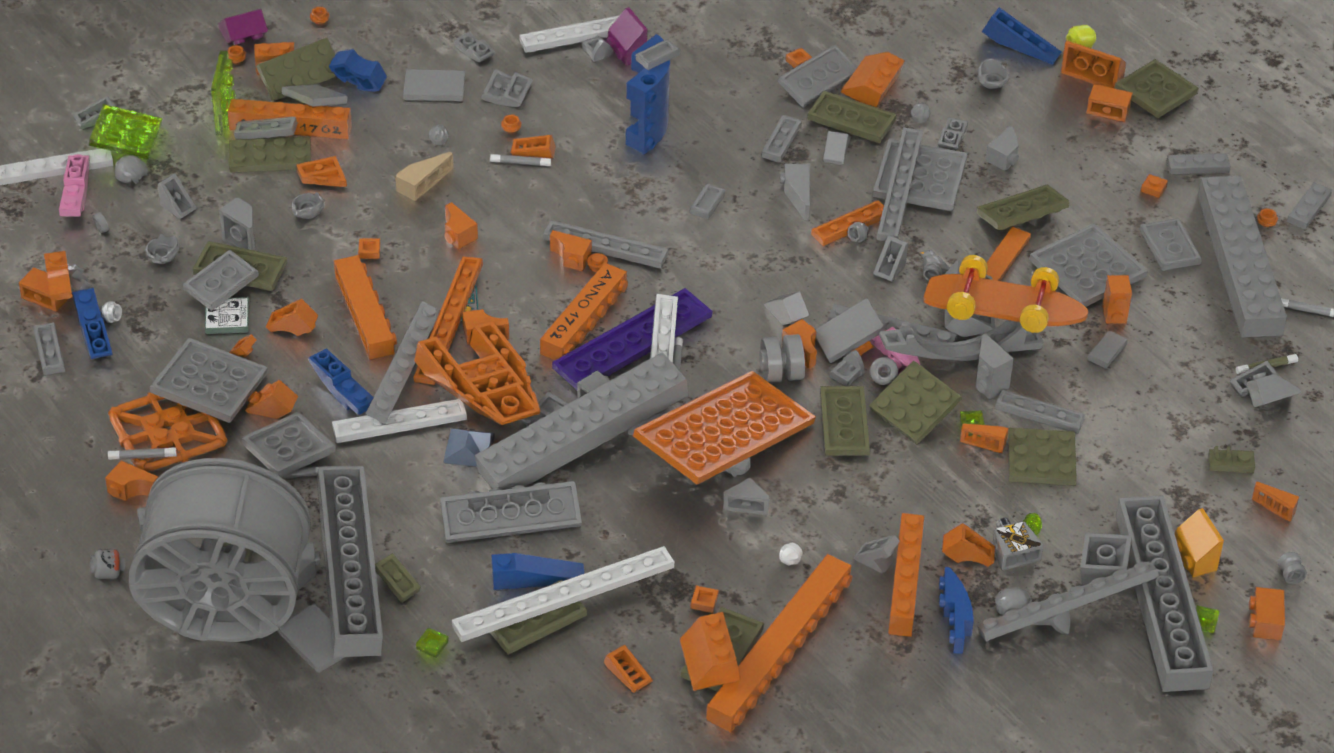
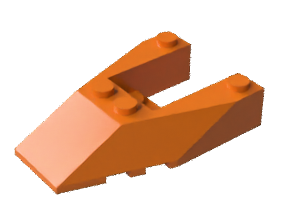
M493 321L476 325L473 328L470 346L480 358L459 365L437 337L418 342L414 361L422 372L477 413L501 425L540 414L535 392L532 391L530 385L531 379L525 369L526 363Z

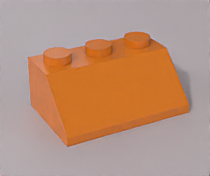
M1066 40L1061 73L1110 88H1115V83L1124 78L1126 62L1122 58Z
M890 52L865 56L842 88L841 93L860 103L877 108L899 77L905 60Z
M723 612L699 617L680 638L693 691L739 681L737 660Z

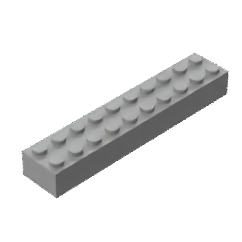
M1201 177L1198 199L1241 338L1283 336L1287 316L1242 177Z
M662 352L475 455L478 472L492 489L501 488L506 490L517 485L525 487L688 397L687 379Z
M364 466L318 467L317 490L334 657L381 656L383 633Z
M1164 495L1119 498L1116 519L1120 534L1132 535L1129 568H1133L1139 562H1150L1157 568L1159 575L1158 578L1136 585L1135 590L1162 691L1209 689L1213 667Z

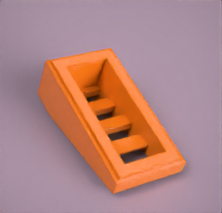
M552 135L513 139L511 155L553 159L556 146Z
M963 423L960 442L1003 453L1007 443L1009 428Z
M1257 481L1252 500L1291 522L1297 509L1299 496Z
M626 645L606 655L603 663L633 693L652 683L653 679ZM627 665L630 667L627 670L623 669ZM633 671L636 673L635 675H633V676H631V677H629V675H628V674H630V673L633 672ZM640 677L642 681L635 684L633 681Z

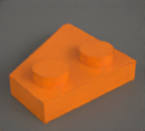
M336 156L296 164L298 175L303 184L347 187V180Z

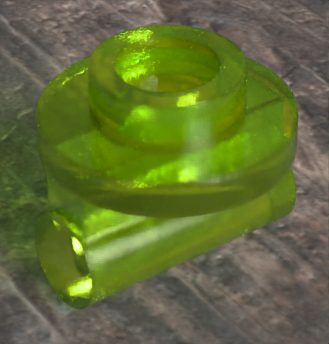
M1037 513L1027 514L1022 522H1025L1035 535L1039 534L1042 528L1040 516Z

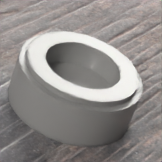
M102 213L94 214L92 218L98 231L102 234L109 231V226Z

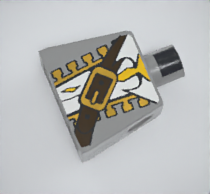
M1001 518L997 521V528L994 529L993 545L995 546V553L1001 570L1041 561L1044 545L1025 522L1020 521L1011 524L1008 518Z

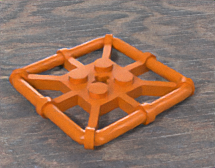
M150 392L147 393V396L111 407L108 412L110 421L119 437V443L125 450H135L133 445L148 440L152 446L150 449L176 448V457H165L154 461L155 458H144V460L140 458L131 459L135 467L147 472L178 462H187L190 458L225 447L228 442L226 433L216 417L202 412L187 417L184 411L187 406L179 403L177 406L162 410L158 401L166 398ZM151 404L155 412L143 417L126 413V411ZM209 421L216 436L196 431L193 425ZM121 422L141 426L143 432L130 436L126 433ZM192 440L206 443L189 450L183 449L181 445Z

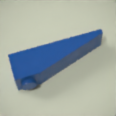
M1000 7L982 30V33L995 42L1052 65L1062 53L1058 48Z
M518 553L491 555L494 590L546 587L560 580L565 581L585 574L584 563Z

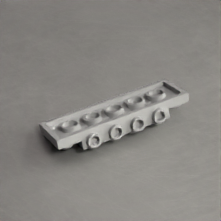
M575 481L555 484L542 482L530 487L517 485L506 490L493 488L489 492L470 491L465 495L440 498L446 543L579 527L582 525Z

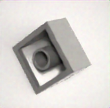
M236 197L219 210L222 240L231 246L255 251L252 206L248 202Z
M985 333L982 335L976 388L990 400L999 395L1002 389L1008 390L1010 388L1014 358Z
M1085 534L1080 567L1082 586L1091 583L1096 578H1106L1113 575L1115 571L1128 569L1132 535Z

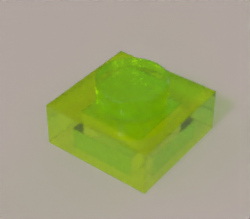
M982 410L960 411L961 428L963 423L985 425Z
M1197 605L1196 611L1202 631L1215 633L1220 611Z
M427 628L416 642V649L437 658L448 644V636Z

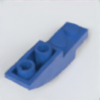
M94 288L72 292L79 324L90 358L96 359L113 355Z
M327 348L308 357L310 364L321 381L346 410L352 409L358 415L368 410L374 397L351 377V370Z
M945 567L944 576H939V590H943V594L939 595V607L943 608V617H949V626H953V630H949V644H953V653L963 654L965 636H972L974 623L972 605L968 593L958 576L950 567Z

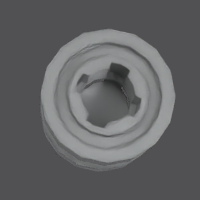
M1296 552L1285 553L1278 559L1279 568L1283 571V577L1289 584L1299 583L1307 576L1306 569L1301 564V558Z

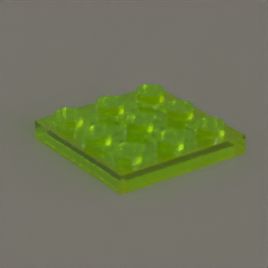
M220 51L211 87L216 136H224L225 129L229 128L228 109L231 99H235V90H232L234 75H230L232 59H229L228 51Z
M103 104L89 139V146L149 160L163 118Z

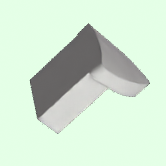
M599 36L582 42V49L593 61L602 60L613 54L612 47Z
M854 350L848 353L830 371V378L844 386H849L859 376H862L865 373V369L858 351Z
M1069 611L1034 624L1052 625L1059 633L1069 634Z

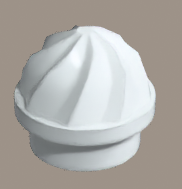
M113 301L106 302L101 306V317L109 323L118 321L122 316V308Z
M793 542L785 544L781 547L779 559L788 566L798 564L803 555L802 549Z

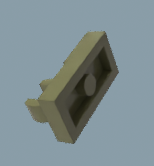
M1215 446L1214 449H1209L1210 471L1254 473V451H1231L1230 447H1227L1226 450H1218V446Z
M393 553L375 564L376 572L401 603L420 591L421 586Z

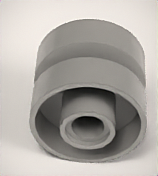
M799 334L785 335L782 341V348L777 336L761 338L759 360L766 381L769 383L781 382L783 369L788 381L804 379L805 357Z

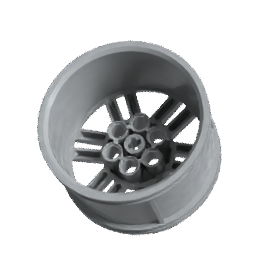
M224 458L196 459L178 464L160 475L149 491L145 507V521L139 545L134 553L129 571V587L132 596L147 614L162 625L179 632L182 636L200 641L227 642L264 638L279 630L290 618L294 610L302 553L307 545L310 533L311 519L309 509L304 499L293 486L280 476L260 466ZM184 538L205 539H203L200 548L194 546ZM225 542L230 543L226 547L223 546ZM245 548L260 554L267 560L257 563L245 561Z

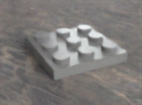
M299 412L242 437L243 445L271 472L280 477L335 453V445Z

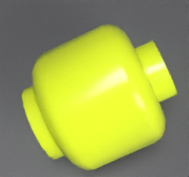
M1089 25L1073 26L1069 29L1066 40L1091 48L1096 41V33Z

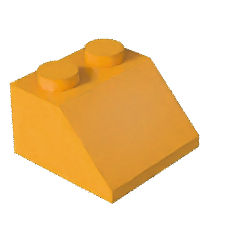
M1201 508L1182 523L1174 533L1183 566L1186 570L1188 569L1192 577L1217 571L1224 542L1204 509Z

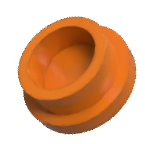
M315 7L312 9L310 19L316 24H323L329 20V13L324 7Z
M234 45L229 47L226 58L230 62L240 63L246 58V52L241 46Z
M507 115L503 118L501 127L504 131L513 133L520 130L521 121L516 115Z
M1265 208L1257 215V221L1264 227H1272L1277 224L1278 217L1274 210Z
M601 253L592 254L587 259L589 268L594 272H597L604 263L608 264V258Z

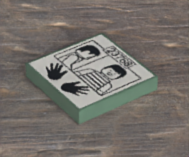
M249 297L228 298L212 311L205 307V334L249 332Z

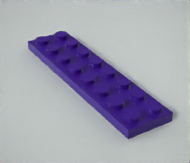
M686 288L671 295L678 297L675 338L712 317V310ZM655 305L553 361L552 368L577 390L578 382L595 371H599L604 376H609L651 352Z

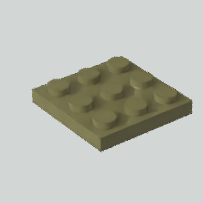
M1154 59L1116 82L1114 89L1132 92L1131 101L1159 118L1198 94L1199 87Z
M913 360L869 407L870 410L918 445L962 398L961 395Z
M1009 427V482L1076 486L1075 431Z

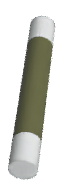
M1292 354L1265 361H1268L1272 367H1278L1298 362V356ZM1265 361L1237 366L1236 373L1240 375Z

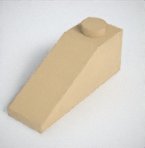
M448 152L408 165L395 176L396 191L416 201L454 169L453 153Z

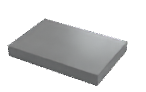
M406 69L403 100L463 101L465 71Z
M318 84L282 87L283 95L310 106L347 103L346 95Z
M1179 218L1140 225V232L1162 271L1201 264L1202 258Z
M228 250L182 284L183 290L212 311L257 278L259 272L234 252Z
M868 298L815 329L816 338L830 363L878 336L880 331H886Z
M315 603L289 618L277 630L317 673L344 658L334 657L330 618Z

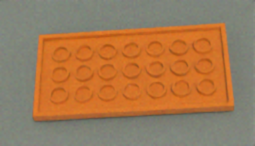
M750 371L634 429L633 437L698 485L814 424L816 416L754 371Z

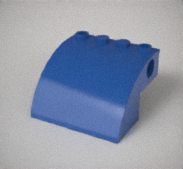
M657 34L631 54V70L638 74L629 80L626 85V99L631 101L630 115L638 119L634 125L632 124L626 129V145L641 152L643 155L652 150L661 141L669 123L670 60L650 70H647L636 61L637 53L664 41Z

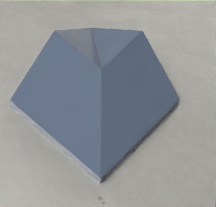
M451 428L444 463L477 467L475 455L493 445L495 433Z

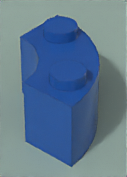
M354 49L337 52L329 65L331 71L344 83L348 81L356 85L357 89L363 91H379L387 78L379 61L364 59Z

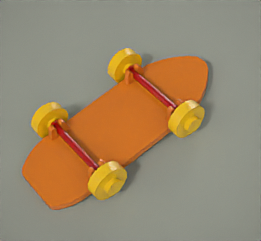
M969 255L962 260L959 268L960 274H944L931 277L923 298L924 303L936 308L947 309L948 313L958 320L969 319L973 314L1020 322L1022 328L1031 333L1041 332L1046 326H1066L1080 323L1088 317V309L1074 298L1056 292L1059 276L1053 269L1048 267L1036 269L1031 278V286L985 279L988 266L986 261L977 255Z

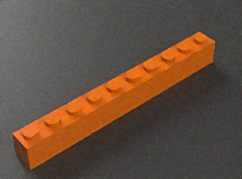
M829 554L824 557L739 664L740 680L724 684L708 703L707 721L729 732H732L737 725L740 726L747 711L755 707L758 697L767 692L770 682L773 678L776 679L780 675L783 665L791 661L797 647H802L808 633H812L819 619L827 615L829 606L833 602L836 603L844 587H849L852 581L850 564Z

